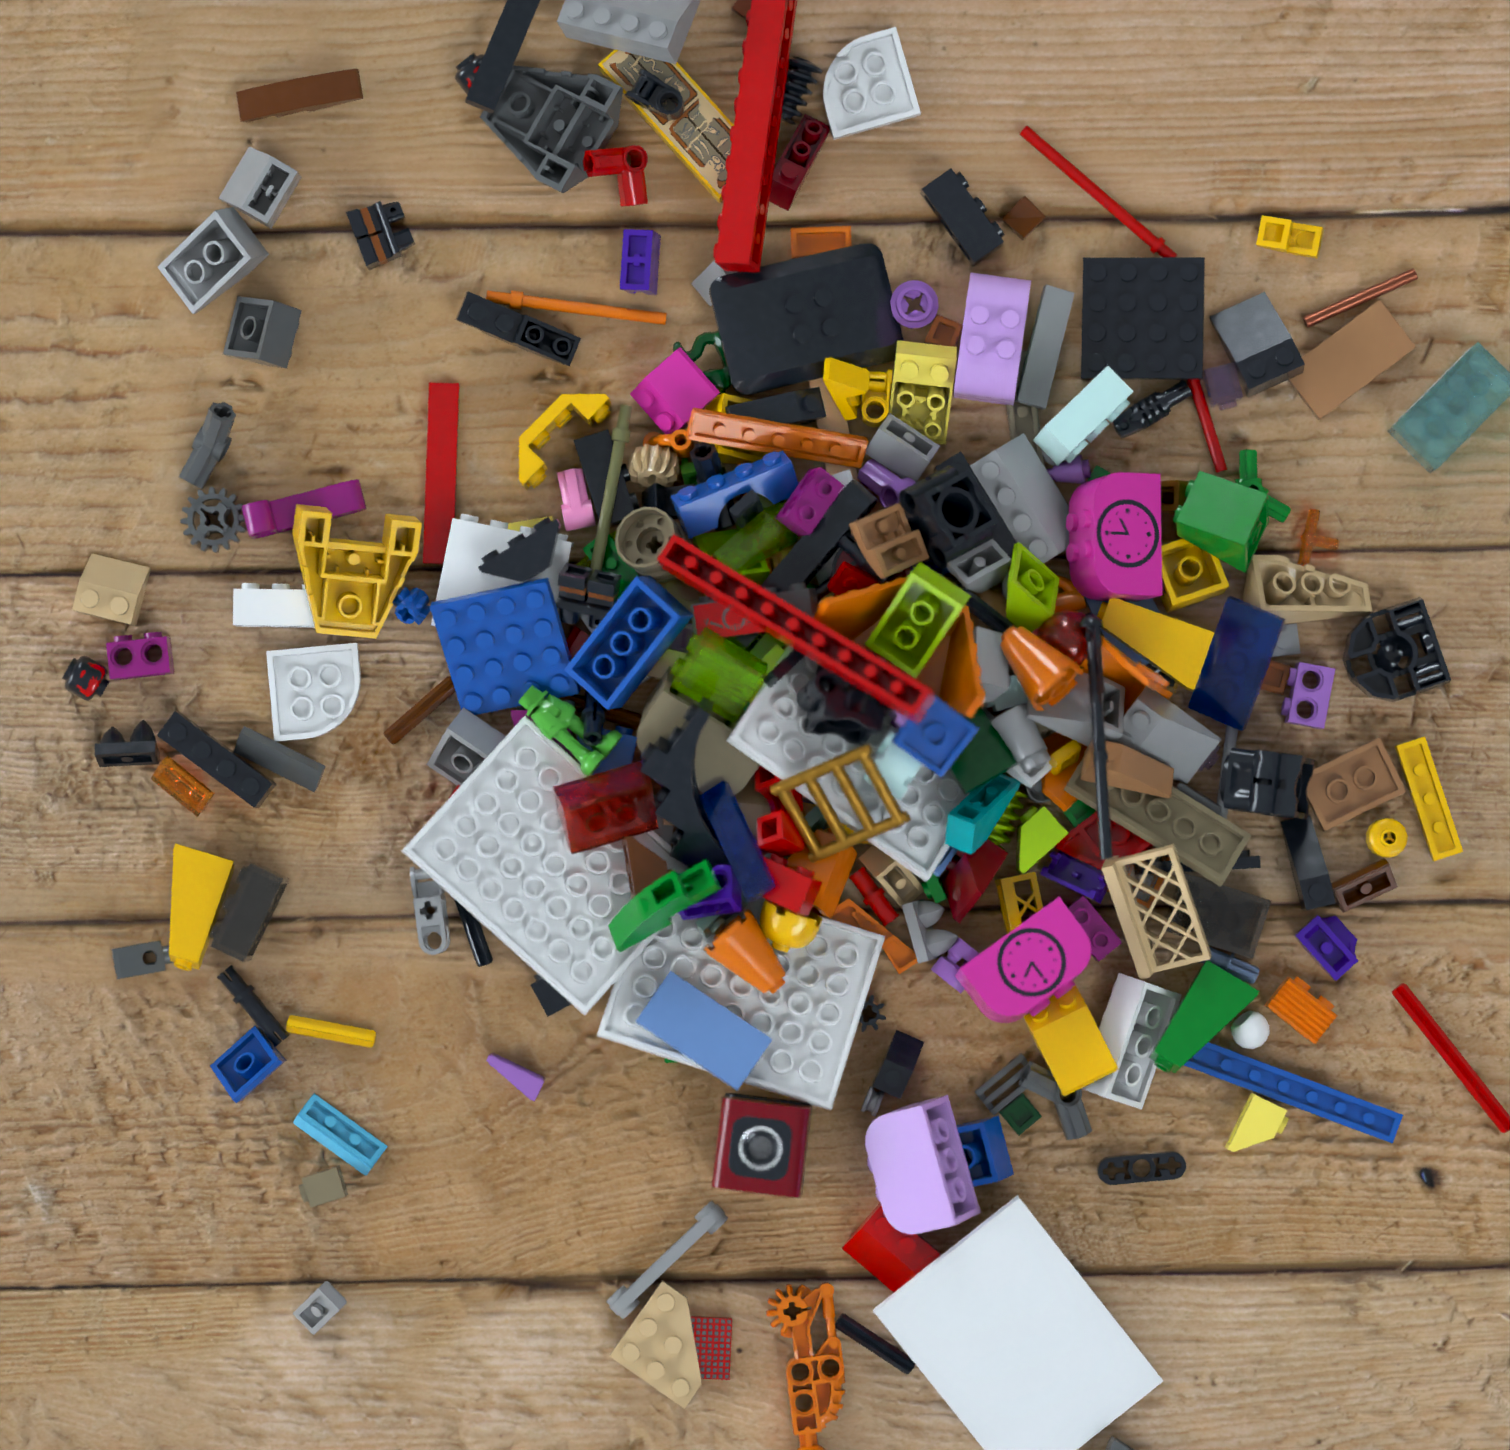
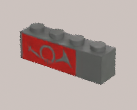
M806 583L787 585L788 591L777 592L776 587L764 588L814 618L818 611L816 588H806ZM708 596L699 597L698 604H690L691 613L693 614L692 623L695 641L765 632Z

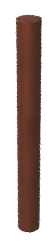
M1412 268L1304 316L1305 326L1307 328L1312 327L1417 280V274Z

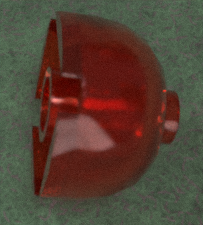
M1078 611L1056 612L1040 625L1036 636L1083 669L1085 666L1081 665L1087 659L1085 628H1079V625L1085 614Z

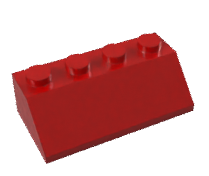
M881 1202L842 1246L846 1253L893 1293L942 1255L940 1251L920 1234H906L895 1229L885 1217Z

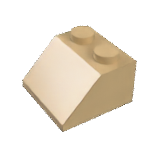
M91 553L79 580L72 610L137 626L151 568Z

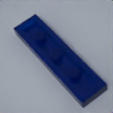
M721 781L701 794L699 798L746 900L753 902L774 889L776 885L729 783Z

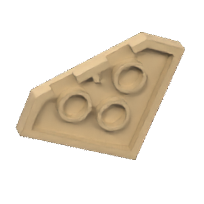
M662 1280L616 1345L610 1357L684 1409L702 1385V1378L688 1298Z

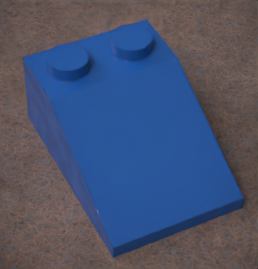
M999 1115L956 1125L973 1187L998 1182L1014 1175Z

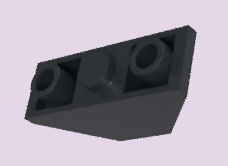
M549 517L533 526L535 532L526 538L521 533L507 542L509 548L499 554L496 549L482 557L481 560L484 564L478 567L480 572L519 582H527L552 565L561 523L558 519L551 522Z

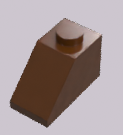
M632 836L625 837L622 840L632 900L646 887L673 870L667 869L665 860Z

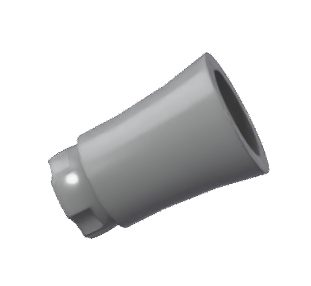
M1027 702L1004 712L990 722L1010 749L1017 764L1021 765L1025 774L1042 767L1051 760L1046 751L1047 746L1038 731L1035 721L1026 717Z

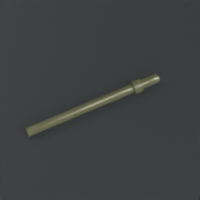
M620 405L617 426L612 431L611 440L614 442L590 568L593 569L592 574L595 569L602 571L625 444L629 443L631 434L628 428L632 406Z

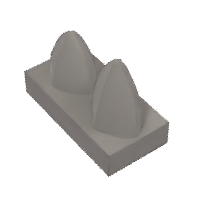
M925 899L902 904L918 963L939 958L954 945L958 938L957 935L946 930H933L932 927L943 914L944 908L941 905L932 901H925Z

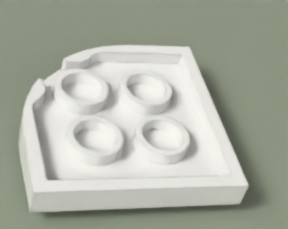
M896 27L868 34L852 41L836 55L831 63L824 81L823 101L833 140L921 115Z
M358 643L266 651L274 741L302 740L322 736L335 729L348 717L356 704L361 684Z

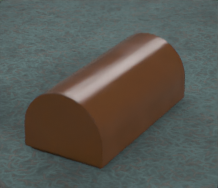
M1385 858L1331 883L1335 901L1343 913L1398 887L1390 865Z

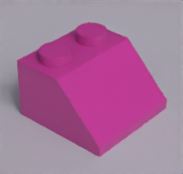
M681 347L649 373L630 393L664 434H672L676 430L685 429L688 426L693 407L705 409L720 394L719 390Z

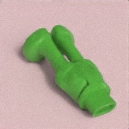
M532 685L518 703L528 710L526 715L532 718L540 732L547 739L552 740L555 738L577 758L581 764L582 773L590 777L614 749L623 735L617 730H612L606 735H602V742L599 745L590 746L593 751L588 750L566 730L567 728L583 740L584 723L575 714V707L567 701H562L551 694L548 695L549 692L546 690L541 692Z

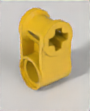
M888 369L887 372L869 371V389L866 394H862L861 419L869 427L881 426L888 416L889 397L891 396L892 369ZM871 405H878L883 410V415L877 419L870 418L866 413V409Z

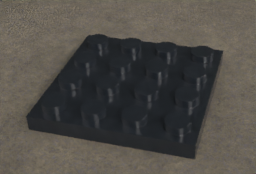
M1205 257L1083 258L1081 379H1094L1109 366L1122 380H1203Z

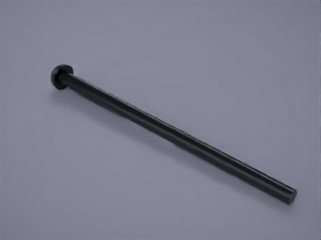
M1088 615L1081 620L1079 628L1085 629L1100 859L1104 860L1113 859L1107 778L1108 752L1105 748L1102 703L1104 679L1100 627H1103V623L1099 617Z

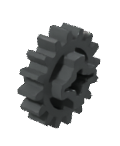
M214 487L209 488V494H205L201 489L198 490L199 498L196 500L189 497L188 500L192 504L191 507L182 508V511L188 514V516L181 519L180 523L189 527L183 534L185 536H194L190 542L194 546L202 542V551L206 552L209 546H212L213 552L218 553L220 545H223L226 550H230L229 542L231 540L237 543L240 542L236 534L238 532H246V529L240 526V523L245 521L244 516L239 513L242 511L241 506L243 504L235 505L234 503L238 497L233 494L227 498V490L224 488L220 490L219 494H216ZM210 500L222 501L217 506L207 507L204 504ZM231 510L234 516L232 528L228 525V515L231 513ZM206 511L215 516L220 514L218 520L224 528L222 529L214 524L208 526L211 521L204 512ZM196 512L200 515V525L197 527V530L194 522ZM212 533H221L224 536L217 540L206 539Z

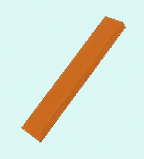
M694 407L685 434L688 440L765 453L783 450L789 457L860 469L869 442L867 437Z

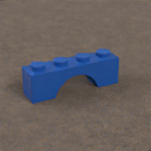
M782 450L780 452H770L763 459L753 463L741 464L735 470L726 474L711 476L706 482L699 485L684 487L677 494L672 495L671 499L680 525L690 539L717 528L721 510L735 496L748 493L752 489L755 493L767 497L773 504L788 499L799 483L791 460Z

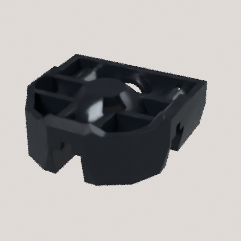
M1421 597L1363 616L1347 635L1343 662L1348 677L1369 698L1396 702L1448 684L1451 681L1429 614ZM1418 612L1417 616L1399 622L1396 620ZM1385 614L1390 631L1378 635L1372 618ZM1419 633L1422 648L1427 656L1418 658V647L1410 635ZM1377 644H1379L1380 648L1377 651V655L1372 654V652L1375 651ZM1367 654L1373 671L1355 677L1350 659ZM1401 657H1408L1404 668L1397 665ZM1438 670V673L1417 679V676ZM1406 674L1411 691L1399 695L1393 678Z

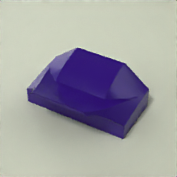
M1316 915L1294 935L1302 947L1335 981L1359 961L1355 955L1357 939L1336 915L1325 918Z

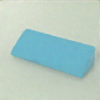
M315 1093L293 1121L294 1125L365 1176L388 1147Z

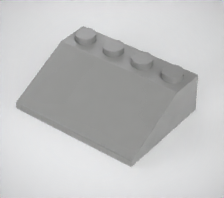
M565 0L557 23L566 38L676 64L700 0Z

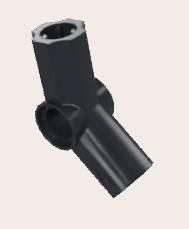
M701 442L696 444L695 448L690 451L697 473L695 476L698 485L706 482L711 476L727 473L725 467L721 465L715 444ZM733 499L728 501L721 510L718 527L715 528V531L735 525L729 511L734 505Z

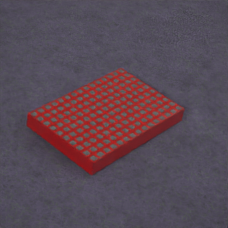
M690 1316L701 1378L730 1380L732 1318Z

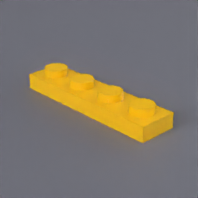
M1425 736L1396 745L1395 749L1432 860L1437 861L1463 852Z

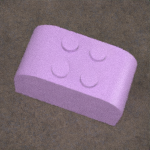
M971 272L956 370L954 398L1014 405L1031 280Z
M948 1095L906 1105L879 1116L870 1124L865 1137V1147L868 1155L867 1164L874 1176L877 1199L881 1202L885 1217L895 1229L906 1234H919L957 1225L981 1213Z

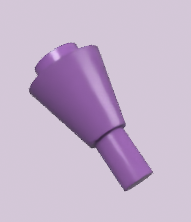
M1078 455L1070 463L1065 461L1059 466L1055 465L1053 468L1047 469L1051 478L1056 482L1082 484L1086 482V478L1091 477L1089 460H1083L1082 455Z

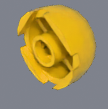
M767 899L764 900L759 917L763 933L772 941L771 947L783 952H788L789 948L799 949L810 944L815 939L823 920L819 915L811 911L809 916L798 914Z

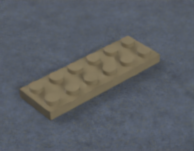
M1082 758L1063 790L1097 810L1095 783L1081 780ZM1108 786L1111 820L1157 848L1174 844L1181 863L1220 887L1225 882L1251 837V834L1173 786L1170 798Z

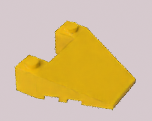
M296 504L292 535L315 632L377 639L392 608V602L399 587H402L406 579L405 575L418 554L422 523L415 516L385 514L382 543L329 538L332 513L326 507Z

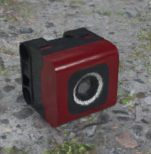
M725 1093L721 1100L711 1187L800 1198L803 1194L813 1105L795 1100Z

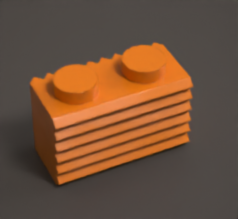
M1296 976L1294 980L1286 977L1264 1006L1308 1041L1316 1044L1338 1016L1332 1011L1335 1006L1321 995L1318 999L1308 992L1311 987Z

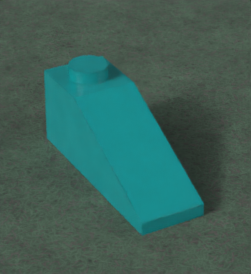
M1001 774L973 790L948 813L945 844L972 855L990 836L1020 787V782Z

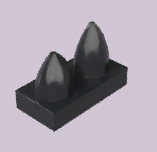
M142 720L136 726L131 735L130 742H125L122 734L115 727H111L103 735L100 743L95 744L94 755L99 767L160 764V752L156 744L155 735L145 720Z

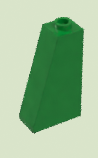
M1206 960L1197 972L1149 1058L1155 1061L1154 1065L1160 1070L1167 1073L1170 1071L1176 1073L1249 1005L1260 991Z

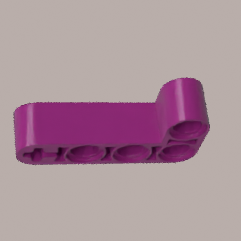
M359 479L273 501L261 500L241 506L248 535L252 539L293 530L296 504L326 507L332 513V519L367 509Z

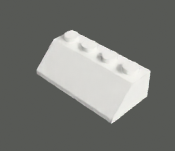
M1118 973L1108 1005L1102 1017L1099 1031L1119 1070L1081 1089L1142 1109L1157 1068L1154 1065L1155 1061L1150 1059L1149 1056L1176 1011L1182 995Z

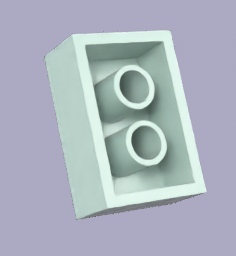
M1107 366L1044 426L1033 441L1057 466L1064 460L1070 463L1088 445V442L1091 443L1130 404L1127 398L1134 391Z

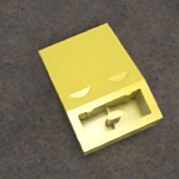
M897 340L888 415L891 413L933 442L939 444H946L957 362V347Z

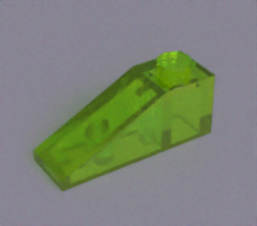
M787 499L763 510L712 554V557L734 571L741 573L795 543L798 535L775 518L787 502Z

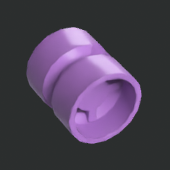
M958 937L954 945L947 951L948 955L946 957L941 956L931 970L958 992L962 993L964 988L955 977L960 969L956 963L963 958L965 961L962 966L978 956L979 953Z

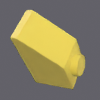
M1250 1093L1225 1148L1235 1152L1273 1139L1276 1133L1281 1134L1286 1127L1288 1117L1285 1114L1287 1110Z

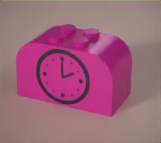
M1117 472L1079 485L1070 498L1069 514L1066 517V528L1069 531L1066 557L1069 561L1070 577L1074 587L1084 597L1096 601L1120 599L1128 602H1137L1162 596L1160 474Z
M1058 897L962 966L955 977L987 1018L999 1023H1011L1020 1020L1028 1013L1032 1017L1036 1016L1051 1003L1049 1001L1050 997L1055 995L1059 999L1076 985L1073 980L1077 978L1089 962L1091 944L1086 932L1061 898Z

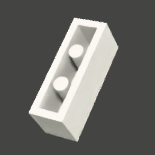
M242 583L241 589H233V625L236 627L315 628L305 585L302 584V590L290 589V584H272V589H260V584Z

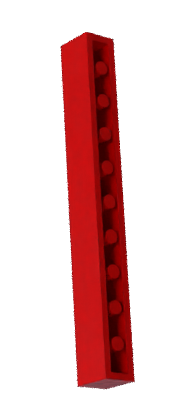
M752 0L751 9L747 11V38L742 43L743 66L738 72L739 94L734 100L736 116L734 126L730 129L731 151L730 155L726 158L727 180L721 192L723 208L717 220L719 230L718 243H715L713 249L715 263L725 271L760 272L797 0Z
M675 534L672 535L658 556L657 561L663 570L918 725L936 698L930 688Z

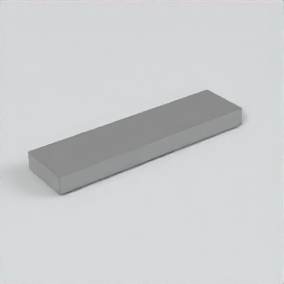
M1050 285L1043 287L1015 402L1042 410L1046 409L1075 293Z

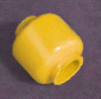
M1383 818L1376 820L1369 826L1365 840L1367 847L1373 854L1379 857L1390 858L1399 855L1407 845L1408 835L1405 827L1395 819Z

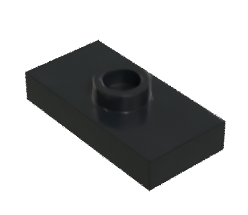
M752 489L729 509L738 533L745 539L767 521L760 498Z

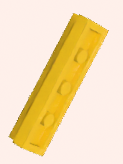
M1036 872L995 880L1007 935L1022 924L1021 917L1027 908L1034 913L1043 909ZM1029 879L1032 892L1027 900L1024 901L1016 896L1013 883ZM1032 899L1034 900L1035 907L1030 905ZM1018 902L1023 905L1020 911L1018 907Z

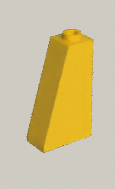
M1109 599L1108 603L1102 601L1097 615L1103 623V627H1100L1182 687L1189 691H1194L1215 632L1120 599Z
M176 843L173 849L169 957L170 961L174 962V966L185 971H191L192 968L200 970L235 870L234 861Z

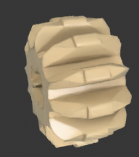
M645 444L644 447H635V451L631 454L628 462L631 481L638 483L639 487H649L654 483H659L665 487H672L679 475L680 466L677 453L670 451L669 447H659L658 444L655 446Z

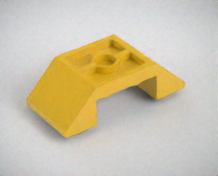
M562 394L519 437V481L526 490L530 486L534 489L537 488L547 477L545 473L548 469L546 464L532 450L535 447L538 450L542 449L551 439L549 433L556 426L561 429L573 417L571 411L573 409L590 426L594 422L598 425L602 423L611 413L609 407L612 404L606 394Z

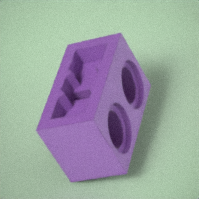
M1303 662L1295 663V668L1290 667L1289 669L1290 674L1287 680V685L1291 686L1289 698L1284 697L1281 715L1285 716L1284 723L1324 729L1335 669ZM1306 672L1313 673L1317 678V684L1313 689L1306 688L1303 685L1302 677ZM1301 701L1307 702L1311 707V715L1307 719L1301 718L1297 714V705Z

